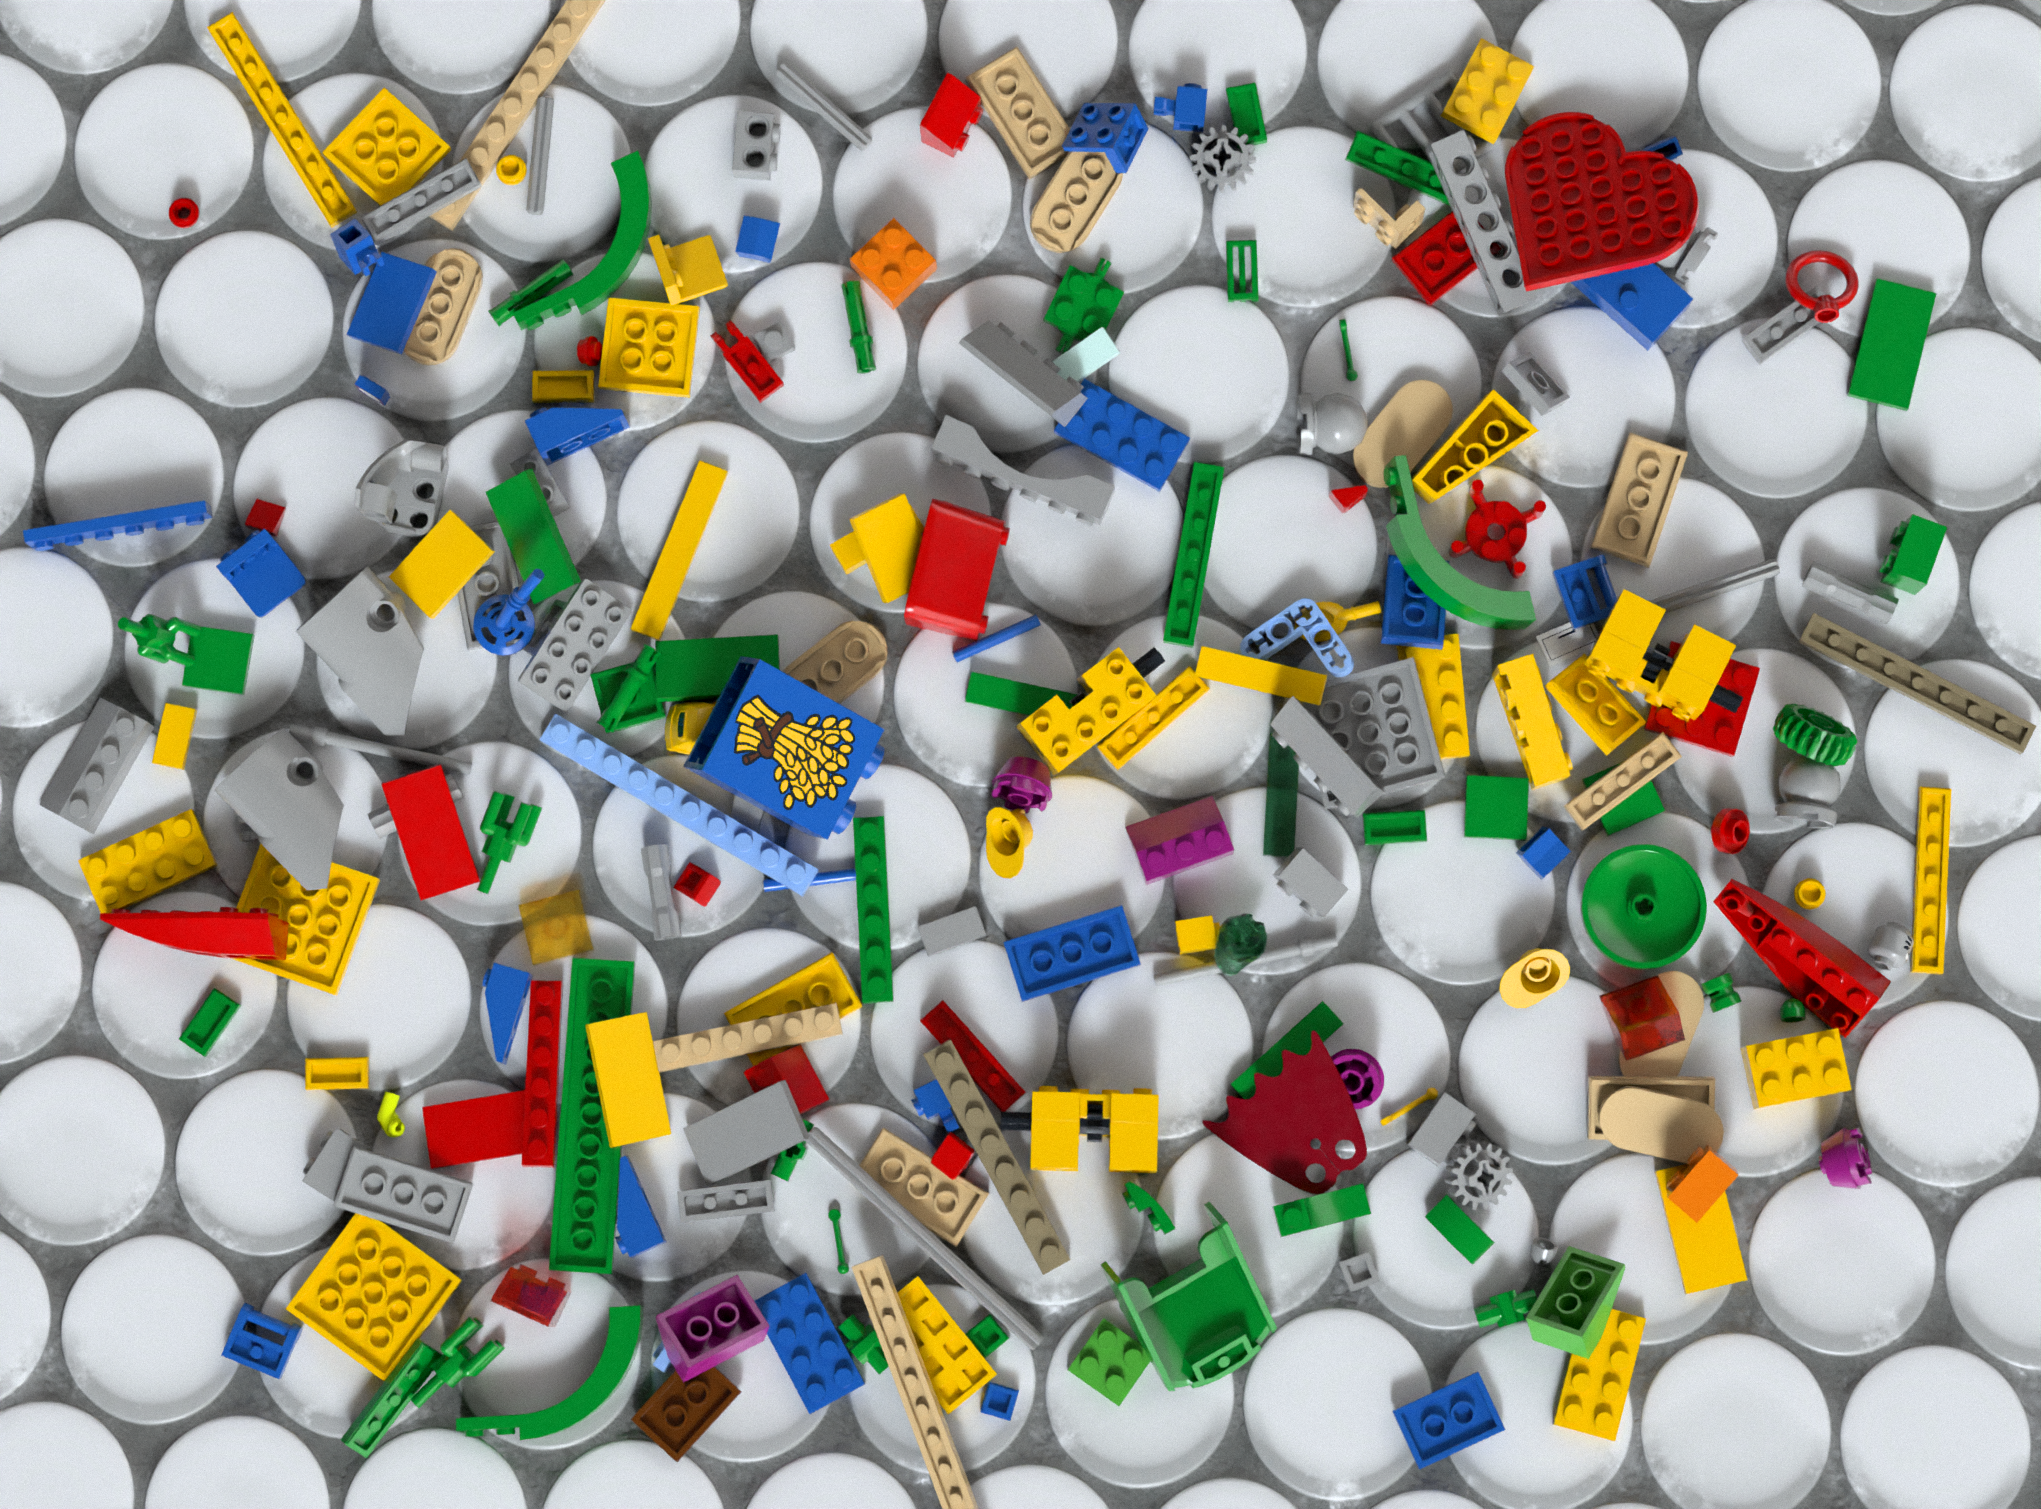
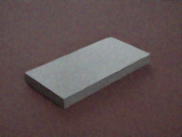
M498 521L469 526L495 552L457 593L468 651L483 648L477 641L473 629L474 617L478 608L489 598L496 595H509L515 587H519L515 560ZM501 602L490 606L483 616L486 617L493 608L501 606ZM522 610L515 612L518 621H526ZM501 611L496 612L491 619H494ZM488 627L481 628L485 639L495 645L497 638L491 634ZM513 628V630L510 633L505 634V637L511 635L515 631V628ZM520 631L519 635L515 639L506 643L519 641L524 635V632Z
M786 1080L780 1081L683 1128L707 1186L715 1184L810 1138Z
M353 1145L333 1206L454 1244L473 1183Z

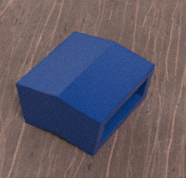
M1670 136L1639 150L1655 152L1667 146L1670 154L1664 156L1665 158L1674 160L1678 156L1683 155L1676 136Z
M744 215L735 252L739 257L770 263L780 223Z
M1542 826L1516 854L1542 880L1571 851L1549 828Z

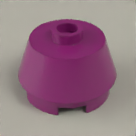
M1016 756L1009 758L992 780L994 787L992 792L993 798L1003 799L1005 801L1004 807L1010 810L1019 808L1024 809L1025 813H1029L1030 808H1038L1042 812L1046 809L1047 803L1052 799L1049 768L1042 762L1029 757Z
M1344 1049L1331 1056L1347 1088L1354 1108L1362 1109L1373 1104L1381 1095L1384 1087V1073L1379 1062L1371 1054L1360 1049Z
M1843 1128L1821 1142L1822 1156H1819V1164L1823 1175L1827 1174L1832 1186L1861 1189L1862 1185L1872 1183L1870 1177H1868V1175L1872 1174L1868 1149L1865 1150L1863 1144L1858 1142V1139L1863 1136L1859 1128L1851 1130Z

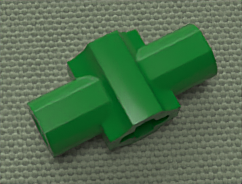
M802 1119L807 1132H809L814 1127V1124ZM806 1141L797 1144L801 1151L798 1155L793 1154L792 1158L787 1157V1150L780 1152L770 1174L789 1181L798 1160H804L808 1150L805 1148Z
M1515 1289L1489 1297L1490 1303L1473 1308L1479 1327L1482 1328L1497 1323L1500 1328L1525 1320L1523 1314L1529 1313L1537 1300L1534 1289L1516 1294Z
M852 1314L838 1327L849 1340L846 1346L863 1365L868 1362L879 1375L889 1367L876 1331L870 1324L865 1327Z

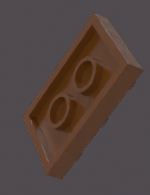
M715 1366L685 1382L682 1381L675 1370L631 1420L672 1459L679 1462L742 1391Z

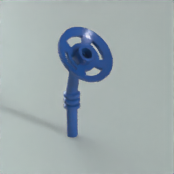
M535 569L520 587H515L509 595L493 596L478 608L474 617L473 629L477 641L484 649L496 655L506 656L521 651L529 644L535 631V619L530 607L526 603L530 599V593L545 576L542 570ZM501 602V606L493 608L486 617L483 616L490 606ZM522 610L526 621H518L515 612ZM501 611L494 619H491L496 612ZM488 627L491 634L497 638L495 645L485 639L481 628ZM513 628H515V631L511 635L505 637V634L510 633L513 630ZM520 631L524 632V635L518 642L510 646L506 645V642L515 639Z

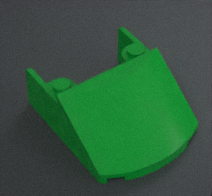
M1210 1201L1205 1203L1204 1206L1214 1228L1201 1236L1198 1241L1197 1248L1201 1258L1148 1289L1143 1281L1136 1277H1130L1121 1281L1106 1261L1100 1264L1120 1304L1119 1308L1168 1391H1175L1174 1388L1191 1386L1193 1389L1225 1377L1256 1355L1262 1348L1260 1346L1261 1342L1269 1332L1274 1333L1277 1329L1228 1222Z

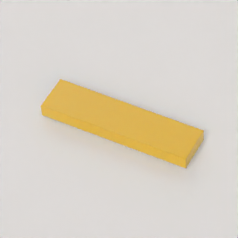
M1188 666L1157 694V697L1137 711L1097 746V749L1118 771L1205 695L1210 688L1200 677L1195 676V671Z

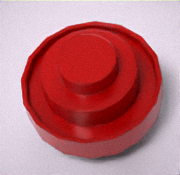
M1735 808L1722 809L1716 815L1711 826L1712 841L1715 848L1722 853L1736 854L1746 846L1750 834L1747 815L1742 810Z

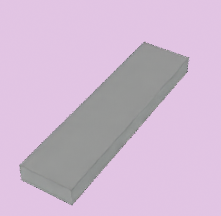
M465 158L360 217L377 246L479 189L482 185Z

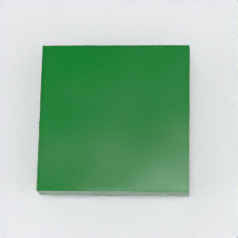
M200 626V635L197 637L190 636L188 654L194 656L195 662L191 667L185 666L182 686L244 695L255 635Z
M634 662L590 674L601 715L626 676V668L628 666L631 667ZM653 667L647 675L649 680L646 684L643 683L614 732L666 718L663 703L657 702L656 678ZM605 728L606 734L612 733Z
M1620 763L1582 779L1585 789ZM1650 780L1599 819L1608 837L1663 813L1665 809Z
M1467 775L1464 838L1526 841L1529 778Z

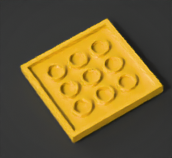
M260 843L236 908L239 909V912L249 913L250 908L269 909V913L279 914V919L289 923L286 960H233L337 996L380 879L332 862L328 888L306 890Z
M355 1213L286 1307V1310L381 1380L385 1381L416 1339L422 1337L459 1286L462 1279L386 1223Z

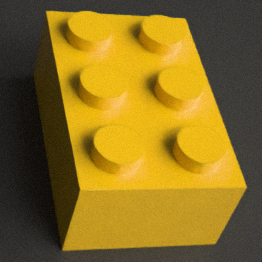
M1838 1028L1740 1048L1753 1110L1852 1090Z

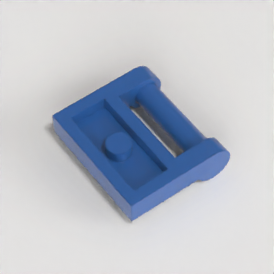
M1599 555L1552 572L1572 630L1607 619L1617 599L1605 567L1608 564L1605 555ZM1594 570L1607 608L1600 610L1586 571Z
M244 1303L221 1356L274 1378L281 1379L294 1347L301 1336L303 1326L296 1323L292 1325L258 1312L254 1310V1306ZM248 1322H252L286 1336L284 1344L280 1345L245 1330Z

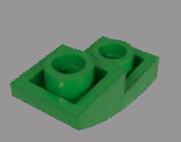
M1131 1181L1124 1184L1127 1191L1123 1192L1122 1195L1130 1210L1136 1207L1138 1213L1150 1207L1152 1213L1147 1216L1156 1232L1162 1230L1163 1234L1166 1235L1176 1229L1164 1209L1153 1197Z
M1448 1195L1425 1216L1472 1265L1495 1243Z

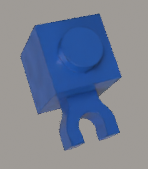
M1194 83L1184 84V87L1177 86L1176 100L1155 97L1154 115L1174 116L1173 130L1203 133L1208 89H1203L1201 85Z
M356 219L330 234L339 258L355 275L362 272L365 276L371 274L368 267L373 263H377L379 267L385 265L382 256L377 252L370 233Z
M937 1079L913 1090L916 1097L911 1099L919 1116L925 1114L927 1119L930 1120L940 1115L948 1134L960 1129L951 1111L952 1107Z

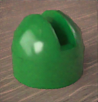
M1790 998L1782 1004L1780 1008V1020L1782 1022L1794 1023L1806 1019L1804 1005L1798 999Z

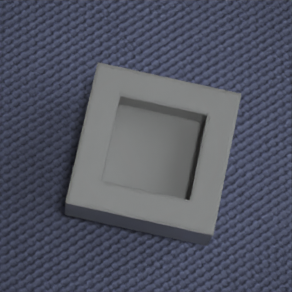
M781 321L754 334V338L768 363L795 351Z
M1369 1252L1338 1263L1349 1292L1380 1281Z

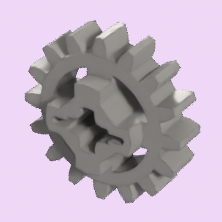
M1222 125L1221 132L1218 133L1211 127L1210 136L1207 137L1202 133L1199 135L1202 141L1201 145L1197 143L1192 145L1197 154L1190 155V160L1197 163V165H1194L1191 169L1193 174L1201 172L1198 182L1201 184L1207 180L1208 190H1212L1215 185H1219L1220 192L1224 193L1225 187L1230 185L1231 189L1235 191L1236 182L1240 181L1244 185L1247 183L1244 177L1245 173L1250 175L1254 173L1253 169L1249 166V164L1256 163V157L1249 155V153L1255 150L1253 144L1245 145L1249 138L1246 134L1239 138V131L1236 127L1231 133L1227 132L1226 125ZM1217 141V145L1211 151H1206L1212 143ZM1230 141L1236 143L1243 153L1234 151L1230 147ZM1224 147L1229 159L1225 161L1222 171L1217 159L1221 158ZM1204 165L1213 167L1216 170L1217 177L1209 174ZM1235 167H1241L1237 173L1229 177V173Z
M1471 1141L1470 1149L1461 1145L1459 1147L1461 1155H1451L1452 1160L1455 1161L1454 1165L1446 1166V1170L1452 1172V1176L1445 1179L1446 1183L1453 1185L1448 1192L1457 1197L1456 1201L1474 1210H1476L1477 1206L1484 1210L1488 1209V1201L1495 1205L1499 1204L1497 1196L1499 1194L1507 1195L1506 1190L1503 1189L1504 1185L1512 1184V1181L1506 1178L1507 1174L1513 1172V1168L1505 1165L1510 1158L1501 1154L1502 1149L1500 1147L1492 1146L1491 1143L1482 1141L1481 1144ZM1485 1156L1490 1157L1494 1164H1489V1160ZM1464 1186H1469V1190L1473 1192V1195L1469 1194Z

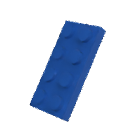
M1084 379L1081 383L1084 387L1081 393L1088 399L1066 427L1058 422L1054 433L1160 492L1188 445L1190 437Z
M1122 905L1003 942L1022 1002L1141 965Z
M807 1273L754 1301L770 1326L767 1335L809 1414L865 1385L861 1374Z

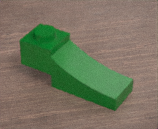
M1363 1183L1272 1207L1280 1238L1371 1214Z

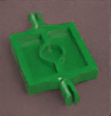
M1100 258L1093 273H1086L1071 265L1069 266L1043 319L1044 322L1056 327L1063 334L1055 349L1057 352L1060 353L1064 343H1066L1062 354L1070 349L1074 340L1082 341L1101 327H1104L1105 330L1107 329L1124 294V291L1110 285L1104 279L1111 266V262L1108 260L1101 271L1105 259Z

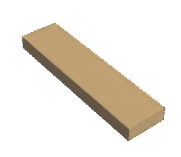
M1662 732L1563 807L1583 831L1682 756L1664 732Z

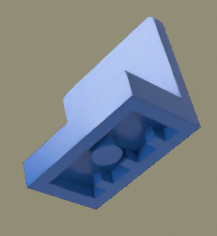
M1084 103L1062 147L1064 151L1105 152L1116 173H1127L1149 128L1135 103Z

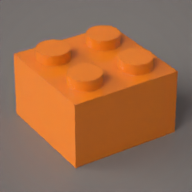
M895 218L889 221L850 258L851 268L892 310L896 309L937 270L936 260Z
M1709 1145L1704 1149L1698 1147L1687 1159L1688 1168L1683 1173L1679 1170L1676 1171L1666 1183L1668 1185L1667 1198L1696 1223L1739 1175L1737 1169Z

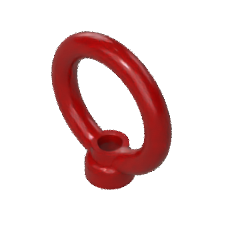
M1823 250L1809 251L1797 256L1788 266L1785 276L1786 286L1791 296L1802 306L1814 310L1815 320L1821 323L1836 320L1839 317V309L1847 306L1854 299L1859 287L1858 275L1853 266L1840 255ZM1811 263L1830 264L1843 273L1846 279L1845 291L1836 298L1831 295H1821L1814 298L1801 289L1798 283L1799 271Z

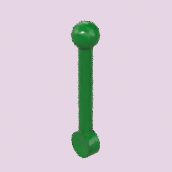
M1345 319L1339 320V326L1348 368L1346 378L1349 381H1355L1358 378V374L1353 367L1347 324Z
M832 1209L829 1211L828 1217L833 1222L839 1259L837 1270L840 1274H846L849 1271V1265L845 1262L839 1226L841 1214L837 1209Z

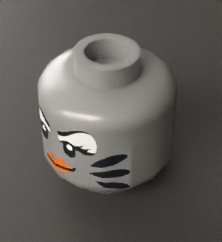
M1888 922L1887 925H1881L1876 928L1868 947V953L1874 959L1875 966L1890 971L1892 968H1900L1906 964L1913 948L1914 940L1908 928L1895 922Z

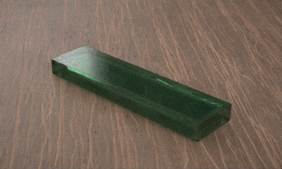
M1269 733L1263 856L1288 858L1295 850L1299 764L1293 759L1296 752L1289 745L1283 748L1272 736L1273 733Z

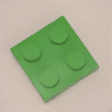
M1103 1318L1068 1368V1371L1117 1406H1120L1150 1363V1360L1140 1343Z

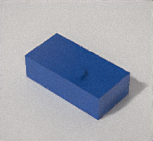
M1654 263L1571 282L1647 351L1688 309L1693 301V298Z

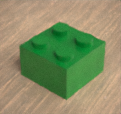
M1914 514L1906 521L1901 520L1899 526L1894 528L1889 544L1894 546L1889 554L1884 556L1880 565L1879 572L1883 573L1880 582L1916 595L1928 583L1947 527Z

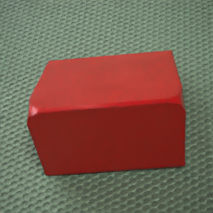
M1366 485L1334 489L1329 492V498L1343 514L1366 497L1368 488Z
M256 499L246 519L245 526L260 532L266 529L272 536L277 537L286 507Z
M689 862L673 888L701 906L706 907L720 886L721 881L709 872Z
M950 1132L932 1157L931 1164L950 1179L955 1180L966 1169L975 1150L954 1133Z

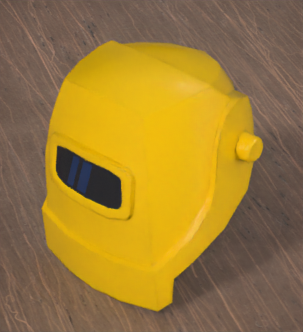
M687 702L671 706L665 723L666 749L689 755L716 702H713V704Z

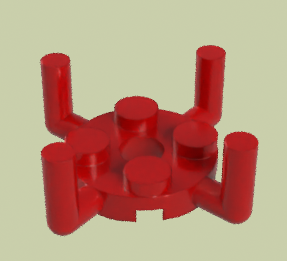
M1479 479L1474 480L1469 489V494L1476 509L1467 520L1465 541H1454L1449 549V555L1452 558H1458L1471 551L1476 557L1491 563L1505 562L1511 576L1519 579L1525 572L1526 565L1522 561H1517L1515 556L1525 544L1527 538L1526 524L1543 515L1546 503L1538 500L1532 508L1520 513L1517 508L1507 501L1487 502L1482 493L1484 483ZM1493 524L1500 525L1504 529V537L1500 540L1491 539L1487 533L1488 527Z

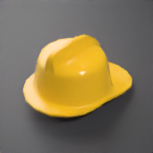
M995 807L986 816L987 859L990 867L998 876L1011 879L1017 876L1023 867L1024 849L1033 838V829L1025 815L1024 809L1008 810L1004 807Z
M1535 948L1528 950L1520 957L1519 961L1511 965L1504 972L1499 986L1501 998L1514 1008H1527L1536 1004L1565 985L1570 974L1568 960L1562 953L1554 949Z

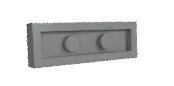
M1817 286L1807 292L1808 295L1814 298L1823 295ZM1794 301L1745 336L1742 342L1760 365L1819 322L1815 320L1814 310Z
M771 1180L677 1191L681 1223L775 1211Z

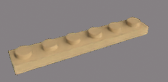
M835 1003L653 1041L658 1071L665 1072L843 1035L838 1006Z

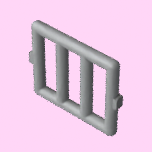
M1453 71L1446 72L1370 124L1371 131L1378 140L1398 148L1385 128L1400 119L1429 159L1425 149L1432 142L1410 111L1425 102L1448 136L1460 132L1454 123L1440 116L1444 108L1435 97V94L1447 86L1454 90L1459 81L1458 76ZM1498 136L1494 145L1486 140L1476 146L1477 152L1474 153L1476 159H1479L1500 145L1502 142L1501 136ZM1456 159L1453 161V168L1456 172H1460L1466 168V164L1464 161ZM1416 192L1417 195L1423 196V194Z

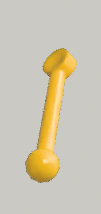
M1433 1087L1428 1088L1426 1094L1382 1119L1380 1123L1382 1126H1385L1428 1099H1436L1438 1096L1437 1089Z

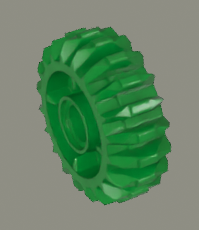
M1787 704L1778 713L1774 721L1773 731L1780 742L1786 744L1788 748L1795 750L1797 753L1806 756V758L1815 760L1817 763L1822 762L1833 766L1845 765L1856 749L1857 739L1849 727L1835 720L1833 716H1828L1823 711H1817L1813 707L1808 708L1805 705Z

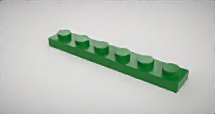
M1194 462L1163 643L1190 648L1194 646L1225 467Z
M884 816L853 818L862 1003L894 1002Z

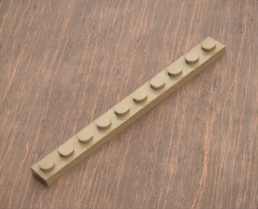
M567 0L460 160L462 161L465 158L468 160L482 186L535 108L537 98L543 96L606 0ZM481 187L429 217L453 231Z
M881 1255L852 1266L851 1268L942 1509H979L884 1256Z

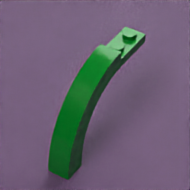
M638 150L610 163L620 189L621 215L616 236L605 257L588 275L578 282L513 312L521 331L526 328L527 330L536 329L544 324L543 320L552 316L556 318L562 317L571 312V307L577 305L581 316L610 298L631 275L645 248L652 215L650 185Z
M1406 455L1394 456L1384 467L1383 472L1384 482L1389 486L1391 495L1390 509L1392 514L1395 515L1386 525L1399 561L1414 583L1439 606L1466 621L1494 629H1526L1536 620L1530 591L1512 592L1492 589L1466 578L1451 567L1432 545L1423 527Z
M644 1306L609 1307V1329L602 1356L585 1383L565 1400L547 1409L528 1414L456 1418V1431H465V1437L484 1436V1429H496V1435L515 1434V1428L519 1427L520 1440L556 1434L585 1420L612 1397L628 1374L641 1340Z

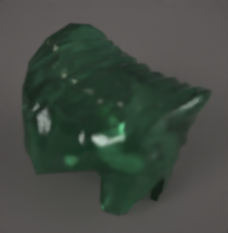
M1250 913L1229 916L1219 928L1214 958L1217 967L1224 975L1233 976L1238 974L1240 970L1258 960L1266 950L1267 932L1265 925L1262 922L1253 920V915Z

